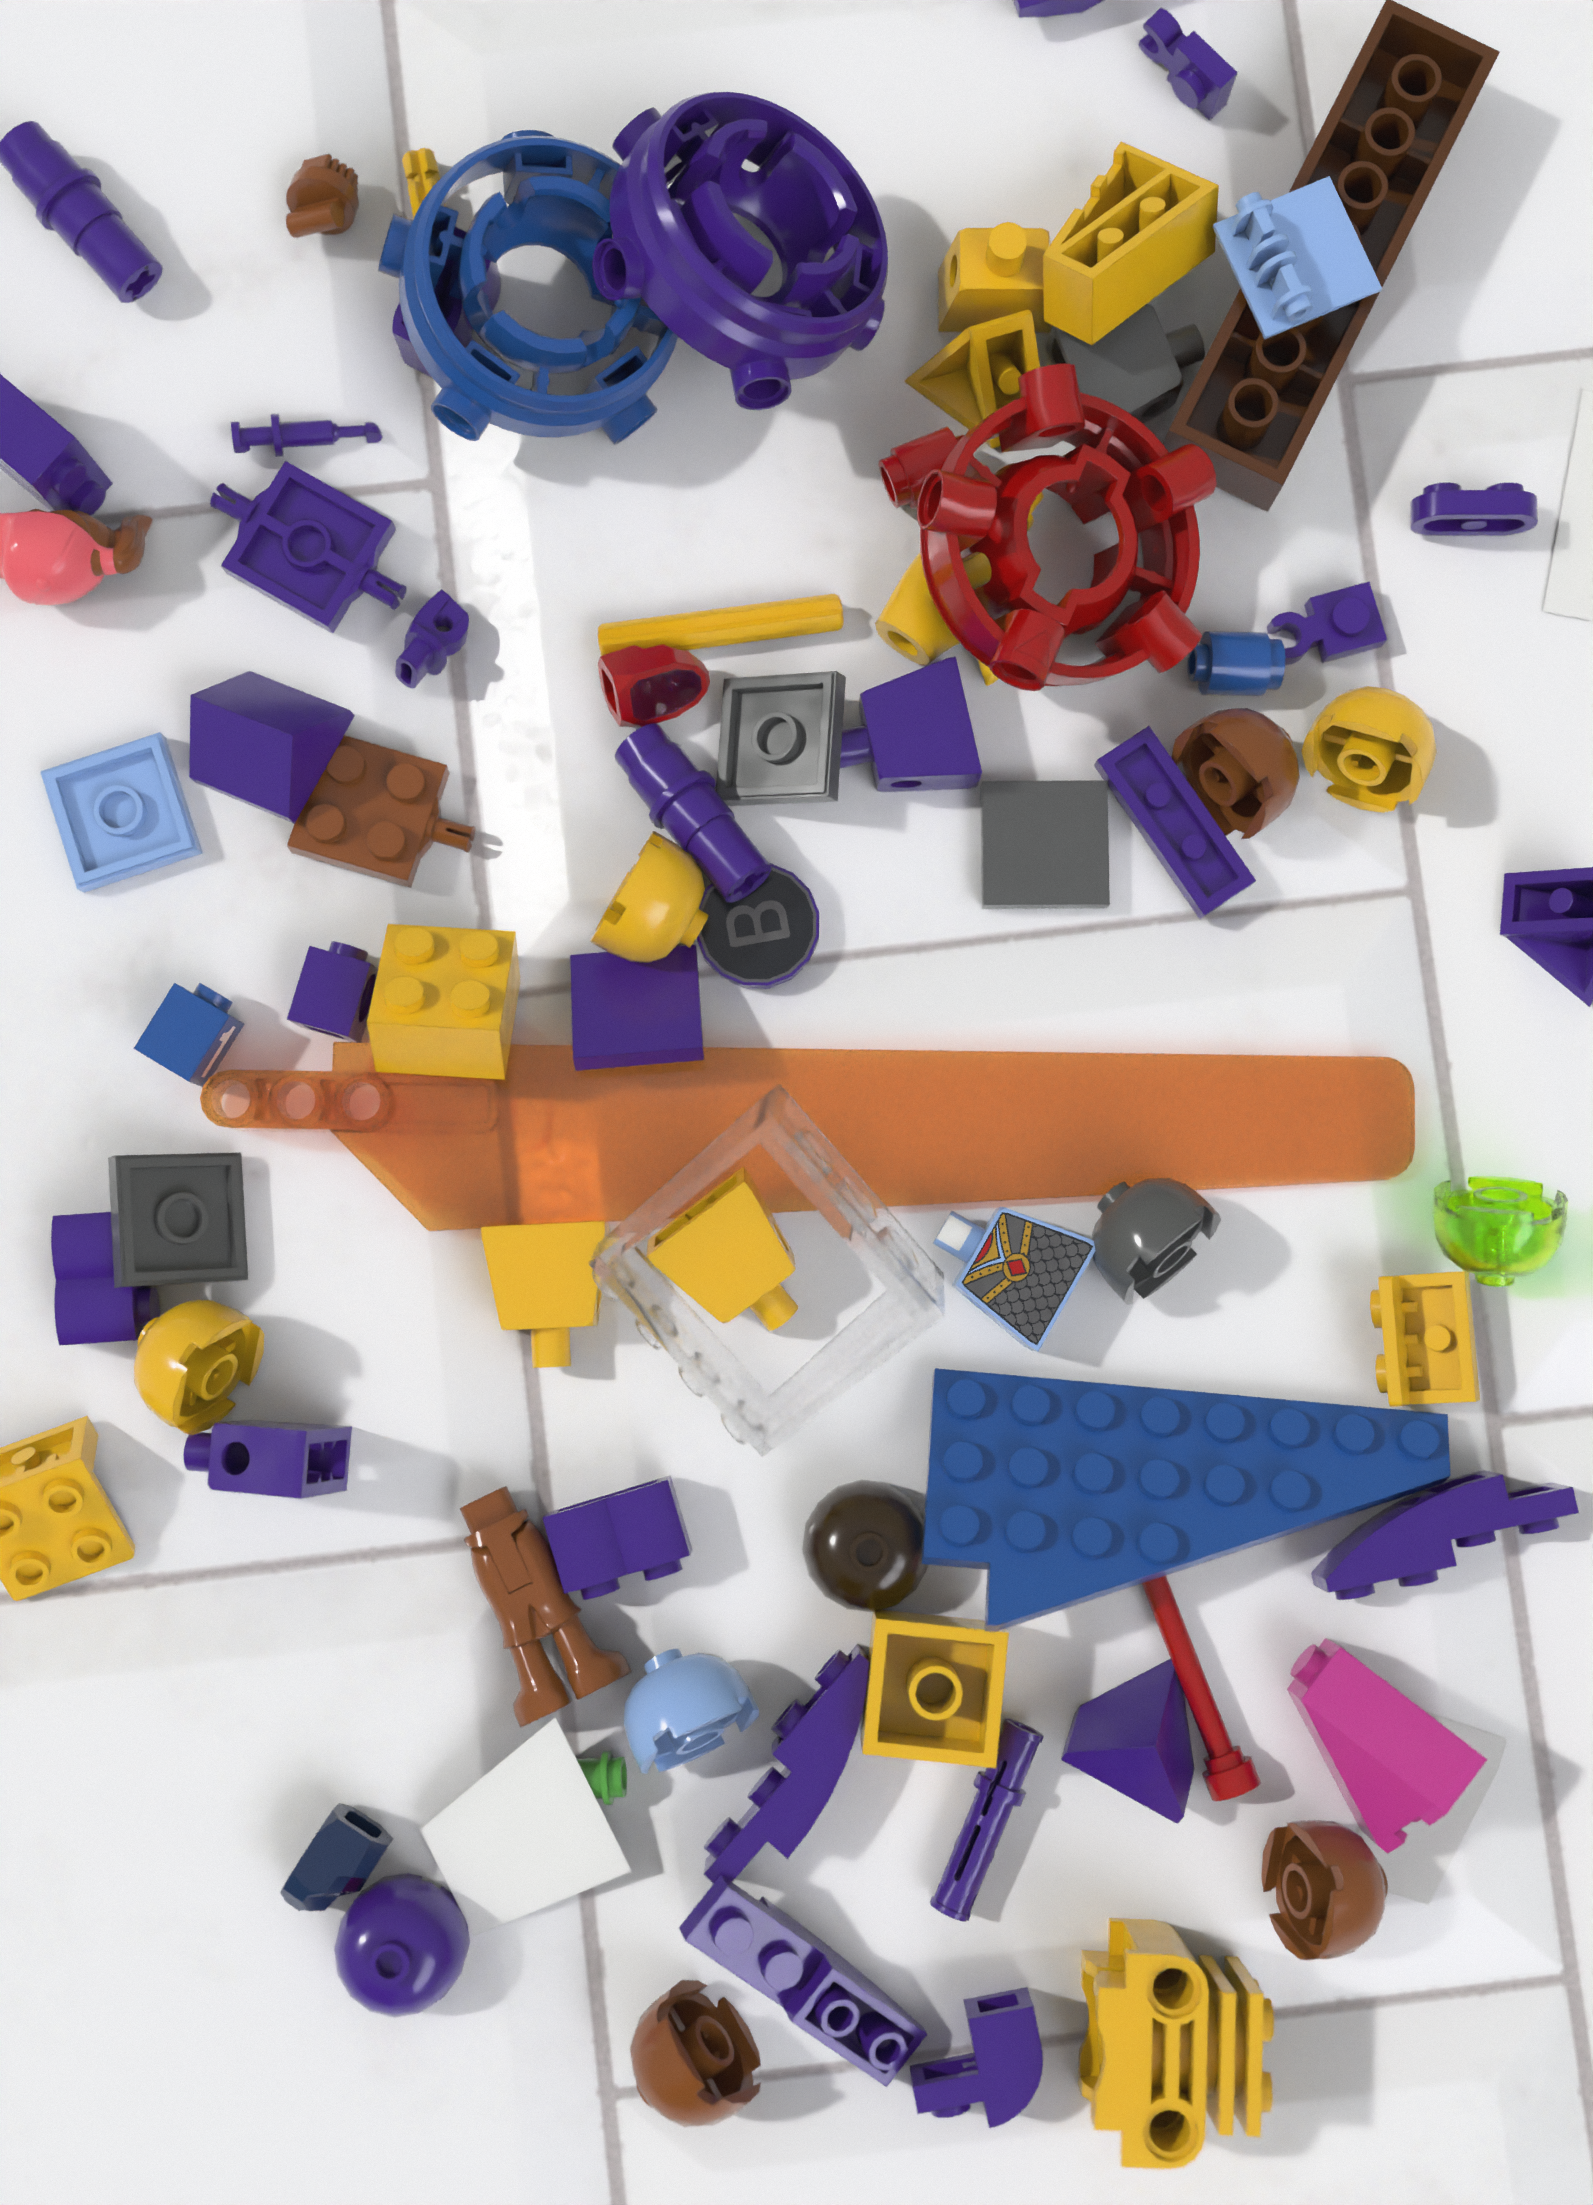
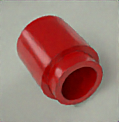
M944 427L892 448L890 451L891 456L879 460L881 478L895 508L909 504L911 508L918 506L919 495L927 476L932 470L940 467L947 455L964 436L963 434L955 437L949 427Z

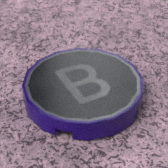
M769 863L772 870L766 880L746 897L736 902H726L711 883L705 888L699 907L701 911L709 915L696 938L705 962L722 978L743 988L769 989L792 980L810 961L819 941V910L810 889L793 872Z

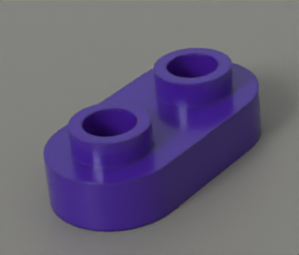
M1436 483L1426 486L1423 489V494L1415 497L1410 502V528L1414 533L1420 535L1505 536L1528 531L1538 524L1537 496L1531 492L1524 491V486L1519 483L1494 484L1485 490H1461V486L1456 483Z

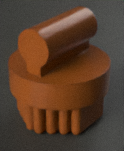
M330 154L303 161L301 168L294 174L286 194V202L290 213L286 216V226L292 237L300 238L316 233L337 235L344 233L352 226L359 207L357 194L358 175L354 173L353 168H347L345 163L339 164V160L337 158L332 159Z

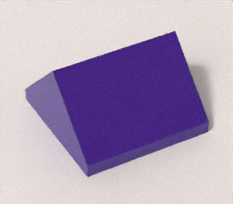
M248 671L190 695L189 777L195 783L295 824L355 715L349 709Z

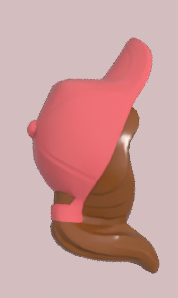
M33 509L28 512L0 513V578L6 581L14 595L30 604L60 605L74 602L95 589L102 582L105 575L126 574L135 570L140 565L144 555L145 537L153 520L151 517L143 514L123 518L120 527L113 531L103 522L89 514L76 510L46 512Z

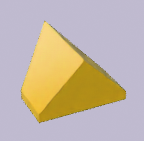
M1029 309L968 327L904 382L970 430L1001 407L1021 398L1018 378L1028 371L1040 368L1031 311ZM999 437L986 441L991 449L1000 446Z

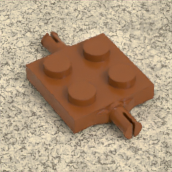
M344 735L297 818L287 847L293 854L411 888L420 860L432 847L433 842L461 849L468 853L472 847L471 841H474L476 828L441 818L440 801L450 774L447 765Z

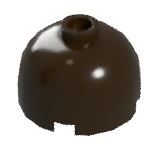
M858 1480L837 1486L817 1503L814 1511H812L805 1523L802 1551L810 1578L825 1597L846 1609L874 1612L896 1606L917 1589L929 1567L928 1564H922L924 1515L909 1496L888 1483Z

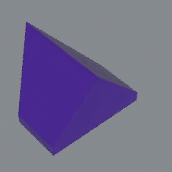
M1593 867L1504 873L1500 935L1509 939L1590 1007L1593 1002Z
M1169 1659L1079 1706L1074 1713L1061 1760L1178 1824L1184 1817L1195 1768L1184 1692L1173 1663Z

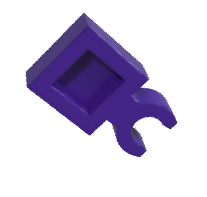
M1161 7L1144 23L1143 29L1147 34L1139 41L1138 46L1148 58L1156 63H1162L1169 70L1167 81L1171 84L1177 98L1187 107L1196 108L1210 121L1226 106L1238 72L1195 31L1186 36L1177 20Z
M1369 581L1311 597L1304 605L1308 617H1303L1295 612H1284L1275 616L1266 627L1268 634L1284 630L1294 635L1296 646L1285 648V665L1298 662L1313 647L1318 648L1321 661L1325 663L1382 647L1388 640Z

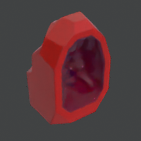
M664 644L649 648L632 645L600 656L598 661L601 688L608 709L619 727H643L648 724H657L677 718L697 705L708 691L710 685L709 672L703 662L689 651L679 650Z

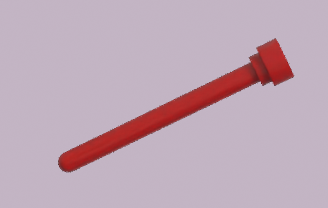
M1163 1576L1141 1583L1208 1753V1756L1203 1759L1207 1770L1202 1773L1212 1801L1235 1798L1257 1788L1261 1781L1251 1756L1243 1755L1240 1746H1233L1167 1577Z

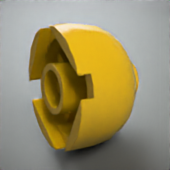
M1365 686L1351 689L1339 695L1325 706L1308 731L1301 752L1305 768L1312 778L1318 769L1324 778L1335 783L1326 790L1335 799L1361 810L1384 813L1394 811L1398 802L1409 800L1410 805L1418 799L1433 767L1437 750L1433 725L1421 707L1405 695L1391 689Z
M655 831L651 833L639 852V860L626 874L590 940L591 943L610 954L630 962L650 963L665 958L679 942L690 948L709 916L699 909L705 890L700 868L691 855L676 843Z
M192 1300L169 1309L161 1316L148 1322L138 1338V1349L134 1361V1384L140 1397L160 1420L169 1426L178 1428L185 1434L194 1435L210 1429L235 1407L236 1403L227 1397L235 1389L239 1380L250 1386L257 1374L264 1353V1333L262 1329L252 1323L253 1321L242 1312L211 1300Z

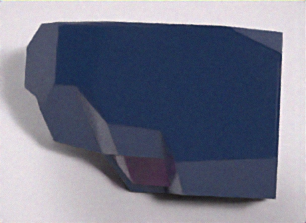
M339 1803L329 1814L291 1872L280 1892L285 1902L298 1911H325L338 1896L359 1892L393 1838L373 1819L352 1806Z

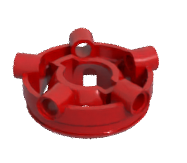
M1054 364L1028 371L1018 378L1021 398L1001 407L971 428L958 441L940 467L932 470L923 483L918 500L917 519L920 526L922 567L933 602L949 630L967 651L988 666L991 672L1001 681L1022 690L1038 691L1044 686L1056 687L1089 684L1136 667L1145 660H1148L1158 673H1163L1184 659L1196 647L1202 637L1201 632L1185 614L1195 591L1200 560V537L1194 505L1210 497L1215 491L1216 473L1213 463L1208 455L1199 446L1194 444L1183 445L1169 453L1155 434L1129 412L1099 397L1081 393L1079 391L1075 365ZM999 437L1002 452L1051 448L1061 441L1076 447L1063 456L1039 455L1029 460L1008 464L994 473L990 471L989 467L983 465L973 456L975 451L984 442ZM1044 489L1059 495L1069 503L1083 525L1093 523L1112 514L1119 535V542L1093 555L1094 570L1090 588H1073L1068 590L1057 605L1048 602L1033 590L1041 568L1030 550L1027 536V520L1031 505ZM1138 534H1140L1142 544L1143 568L1137 566ZM979 553H983L988 558L991 566V578L986 584L973 590L963 562L972 559ZM1128 590L1141 593L1139 601L1128 605L1094 643L1104 654L1103 657L1092 664L1084 666H1073L1055 662L1063 640L1070 634L1081 635L1099 627L1117 609Z

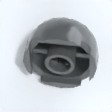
M1170 1178L1145 1179L1130 1187L1126 1182H1121L1108 1191L1098 1203L1097 1208L1102 1215L1096 1222L1092 1232L1091 1240L1094 1241L1095 1246L1093 1259L1109 1286L1126 1304H1132L1134 1290L1144 1299L1156 1292L1184 1269L1197 1255L1191 1248L1192 1241L1200 1231L1210 1240L1216 1232L1221 1218L1219 1213L1200 1194L1185 1183Z

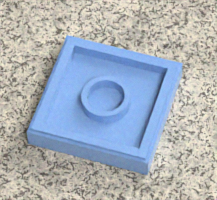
M159 732L40 771L76 887L83 893L203 854L167 739L162 733Z

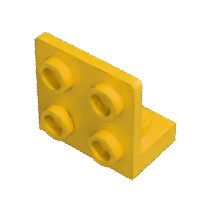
M88 1415L0 1448V1580L11 1598L15 1601L45 1592L128 1561L134 1557L135 1545L93 1472L98 1433Z

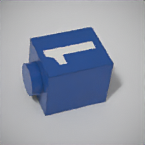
M174 983L133 1049L188 1082L206 1088L245 1023L227 1013L233 1004L232 1001L202 983L198 984L194 992Z

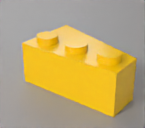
M1121 141L1113 152V164L1106 175L1098 174L1091 184L1090 198L1082 210L1076 208L1073 210L1043 254L1044 321L1093 345L1215 252L1216 233L1213 229V224L1217 223L1219 185Z

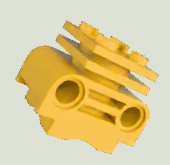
M1108 1918V1951L1082 1950L1081 1986L1086 1998L1088 2021L1085 2037L1079 2049L1078 2087L1081 2095L1091 2102L1090 2119L1094 2130L1120 2131V2165L1126 2168L1175 2169L1184 2167L1194 2161L1203 2149L1206 2135V2111L1219 2135L1233 2136L1235 2114L1247 2137H1261V2112L1270 2113L1273 2100L1271 2073L1262 2072L1263 2042H1271L1274 2035V2012L1271 1999L1264 1998L1258 1981L1252 1978L1238 1956H1225L1223 1973L1212 1955H1199L1197 1964L1177 1930L1166 1922L1152 1919ZM1168 1968V1970H1166L1162 1974H1159L1161 1971Z

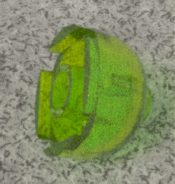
M1497 1176L1468 1177V1185L1472 1188L1470 1190L1451 1191V1180L1441 1182L1434 1188L1432 1215L1434 1233L1443 1255L1453 1264L1464 1271L1475 1274V1281L1480 1284L1494 1287L1513 1285L1515 1277L1533 1274L1546 1266L1562 1245L1567 1224L1568 1199L1565 1193L1558 1189L1553 1200L1542 1196V1183Z

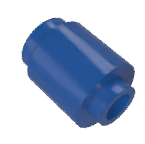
M1205 631L1200 643L1188 654L1190 682L1198 683V688L1202 695L1263 696L1266 690H1278L1283 682L1285 672L1284 644L1281 639H1269L1268 634L1265 632Z

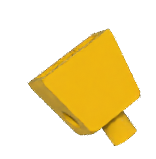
M1011 222L1001 223L994 228H964L959 230L938 269V332H963L968 327L1029 309L1033 315L1035 332L1050 333L1052 325L1044 321L1043 254L1051 244L1049 231L1043 228H1021L1019 225Z
M744 1166L648 1239L646 1257L719 1322L724 1324L730 1322L750 1307L768 1331H772L786 1323L798 1310V1305L780 1284L796 1270L794 1254L751 1175Z
M606 1221L481 1227V1237L501 1329H531L532 1368L571 1366L570 1327L598 1325L610 1238V1223Z

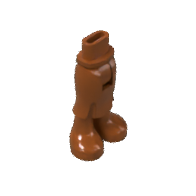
M507 1486L460 1508L471 1533L464 1541L468 1547H472L470 1551L474 1574L500 1625L503 1649H510L517 1668L521 1686L513 1703V1709L520 1727L543 1718L573 1702L566 1685L549 1661L540 1639L552 1634L564 1663L568 1681L577 1700L632 1672L621 1652L599 1649L587 1634L578 1617V1614L581 1612L580 1607L574 1603L568 1593L564 1594L554 1556L546 1539L530 1520L524 1522L529 1517L526 1509L518 1512Z

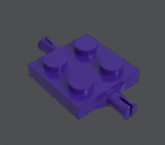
M285 461L270 486L257 495L254 500H250L224 483H221L216 488L220 496L213 492L210 500L211 507L224 512L240 522L237 540L221 564L226 574L328 632L334 633L351 603L364 592L390 606L393 610L397 609L401 604L398 598L404 599L407 587L376 571L379 557L396 531L393 521L291 463Z

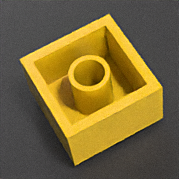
M388 924L367 1019L375 1072L505 1080L521 982L516 931Z
M882 1609L874 1611L868 1656L867 1689L860 1736L862 1754L996 1768L1009 1636L1007 1629L996 1632L984 1631L985 1620Z

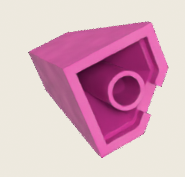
M1327 1638L1323 1640L1319 1647L1312 1644L1306 1648L1291 1669L1290 1674L1295 1679L1287 1690L1361 1831L1388 1854L1405 1843L1407 1833L1402 1828L1411 1822L1423 1820L1430 1826L1447 1815L1488 1760L1350 1653Z

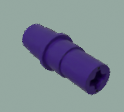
M24 122L10 130L0 141V163L12 176V181L36 208V218L47 230L56 231L69 248L87 262L120 302H134L148 293L160 279L163 267L122 220L121 213L101 191V182L94 172L81 168L58 141L53 140L38 122Z
M656 723L648 724L630 734L616 750L615 760L629 777L630 785L650 809V821L655 827L666 829L677 845L692 856L696 864L726 902H736L755 891L769 876L772 870L771 865L734 820V813L714 789L716 784L712 775L705 770L700 771L681 746L673 742L660 725Z

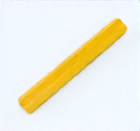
M826 594L602 623L598 626L597 635L601 656L632 645L649 648L664 644L679 650H693L838 631L843 627L844 617L839 595Z

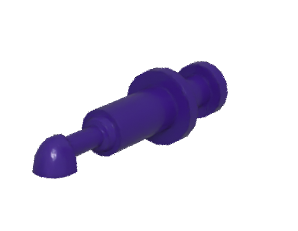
M271 414L272 426L241 428L239 421L231 422L235 453L248 452L250 446L274 445L275 456L281 457L284 456L283 448L334 445V442L339 441V438L366 436L367 444L377 443L382 440L381 430L373 422H365V425L338 426L336 423H332V420L280 422L279 414Z

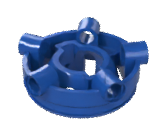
M521 130L505 135L499 141L477 149L456 163L431 188L413 220L393 214L378 271L399 279L400 307L409 339L422 364L441 387V391L431 404V410L434 416L446 428L459 437L469 441H477L489 424L507 431L535 437L574 436L601 427L612 443L616 445L639 429L658 411L646 393L666 367L674 351L678 336L658 318L650 307L641 305L643 298L609 301L602 296L596 286L592 268L593 254L599 242L603 239L612 238L613 235L609 212L610 193L613 180L621 166L620 163L598 150L568 139L554 137L544 131ZM503 172L504 198L501 192L488 197L474 215L464 239L453 235L459 212L445 207L444 204L467 184L488 175ZM539 245L552 248L565 255L576 265L584 276L591 299L612 306L610 319L605 323V328L582 330L576 338L557 339L537 334L523 327L505 310L493 314L489 305L488 295L481 290L488 282L484 259L496 263L500 257L510 250L522 246ZM446 259L454 261L449 296L461 300L471 327L488 348L501 359L523 370L533 372L530 390L515 385L521 375L473 339L465 349L452 332L439 308L434 293ZM631 326L637 328L640 332H648L659 336L649 359L645 357L638 346L634 347L595 376L583 394L572 396L547 394V387L550 383L548 374L576 372L610 354L613 355Z

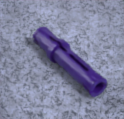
M1004 1720V1727L999 1737L996 1768L987 1767L986 1771H978L973 1785L978 1789L961 1832L956 1839L954 1849L935 1895L930 1900L933 1908L959 1921L966 1922V1920L969 1921L971 1909L989 1865L994 1858L996 1848L1014 1806L1020 1807L1025 1798L1026 1792L1021 1787L1039 1743L1044 1738V1735L1039 1731L1016 1720Z

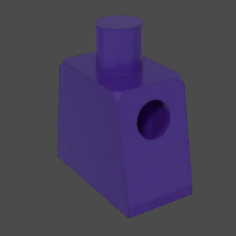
M956 656L923 667L870 688L860 694L858 708L862 725L842 729L840 769L870 762L875 787L879 792L970 789L978 786L982 769Z
M260 1420L216 1422L212 1428V1433L200 1432L194 1435L189 1434L184 1446V1465L188 1471L208 1472L207 1484L210 1490L298 1499L347 1491L352 1426Z

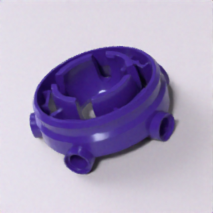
M711 92L694 95L673 105L662 116L656 108L652 107L640 113L622 129L612 144V148L623 161L613 180L610 193L609 212L613 238L603 239L597 244L592 261L593 277L603 297L609 301L643 298L658 318L680 339L707 358L729 368L735 401L740 407L748 410L760 411L780 405L788 399L792 392L790 380L802 379L819 373L835 362L848 347L862 351L869 345L879 329L885 309L882 296L888 275L886 234L878 208L864 181L848 159L826 136L807 121L784 107L756 96L736 92ZM746 159L759 166L756 172H750L741 168ZM733 213L748 219L769 238L776 249L781 261L783 276L780 289L771 296L759 297L751 294L764 279L773 264V251L753 238L738 222ZM833 248L834 253L823 263L827 252Z

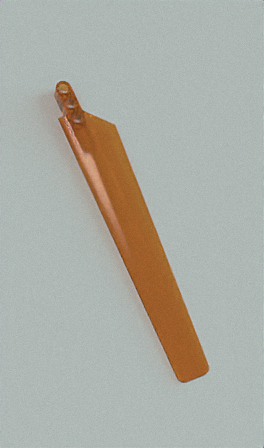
M334 1042L332 1071L225 1070L214 1074L207 1080L202 1087L200 1096L202 1111L217 1126L238 1131L332 1132L428 1231L481 1229V1227L677 1218L743 1166L751 1175L771 1213L1101 1196L1121 1182H1126L1132 1187L1145 1179L1170 1178L1187 1184L1193 1190L1382 1181L1392 1179L1407 1170L1413 1160L1415 1150V1090L1413 1078L1404 1064L1386 1056L703 1047L704 1060L575 1071L573 1045L510 1044L505 1080L375 1072L370 1042ZM242 1083L249 1091V1107L239 1117L230 1118L222 1108L223 1094L229 1087ZM306 1084L314 1092L316 1100L314 1108L306 1117L294 1119L286 1110L285 1102L287 1095L296 1086ZM368 1085L374 1086L380 1095L379 1109L371 1118L357 1120L350 1111V1098L358 1088Z

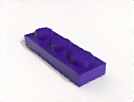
M1150 726L1097 759L1094 767L1103 780H1107L1109 789L1199 919H1202L1256 882L1254 876Z

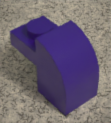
M1027 1987L963 2000L973 2053L909 2065L918 2114L931 2112L934 2117L949 2118L967 2112L971 2108L970 2104L983 2101L988 2126L993 2128L1010 2121L1023 2111L1037 2091L1043 2069V2053L1038 2025Z

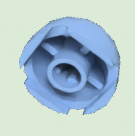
M676 1648L653 1657L644 1665L647 1675L635 1684L625 1703L624 1726L631 1751L641 1773H648L653 1760L658 1771L662 1772L693 1761L725 1744L722 1736H720L724 1729L736 1722L740 1732H743L759 1717V1709L738 1671L725 1660L703 1653L690 1654L683 1657L680 1649Z

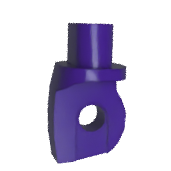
M442 589L427 601L411 622L405 635L404 651L396 660V677L402 684L412 689L416 688L427 673L439 675L446 666L447 657L460 651L466 642L469 616ZM443 626L448 628L449 631L442 632L437 627Z

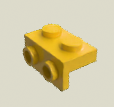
M1469 1271L1379 1276V1290L1371 1291L1370 1312L1374 1327L1382 1328L1384 1354L1377 1355L1375 1369L1378 1389L1380 1393H1388L1389 1406L1480 1401Z

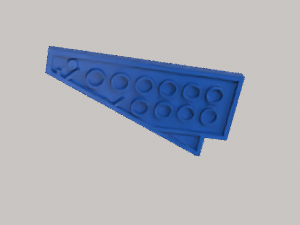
M935 1368L932 1378L922 1564L987 1570L984 1631L996 1632L1441 1485L1450 1477L1448 1414Z

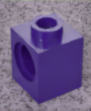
M331 941L329 951L309 946L287 1020L301 1028L361 1044L378 969L373 964L366 962L368 952L335 941Z

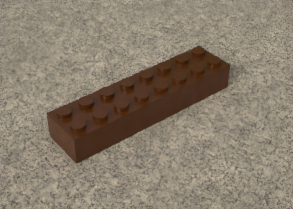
M1393 0L1385 1L1289 191L1290 193L1330 176L1381 287H1383L1500 51ZM1240 288L1163 442L1165 448L1170 453L1186 444L1199 446L1213 463L1217 488L1268 512L1282 489L1380 292L1264 339Z

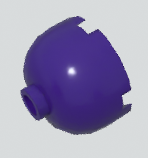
M405 1873L381 1878L362 1890L341 1918L334 1947L337 1975L349 1996L370 2012L390 2017L418 2014L445 1997L462 1972L470 1945L466 1918L449 1890L443 1886L438 1888L432 1882L421 1880L423 1876Z

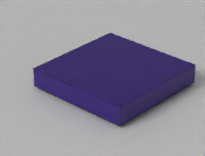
M685 945L676 946L665 958L650 963L630 962L609 952L570 955L572 1044L575 1071L704 1060L696 945H692L690 948Z

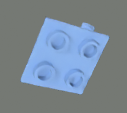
M1330 176L1273 200H1263L1259 192L1250 193L1236 203L1239 214L1213 224L1216 236L1264 339L1382 290Z

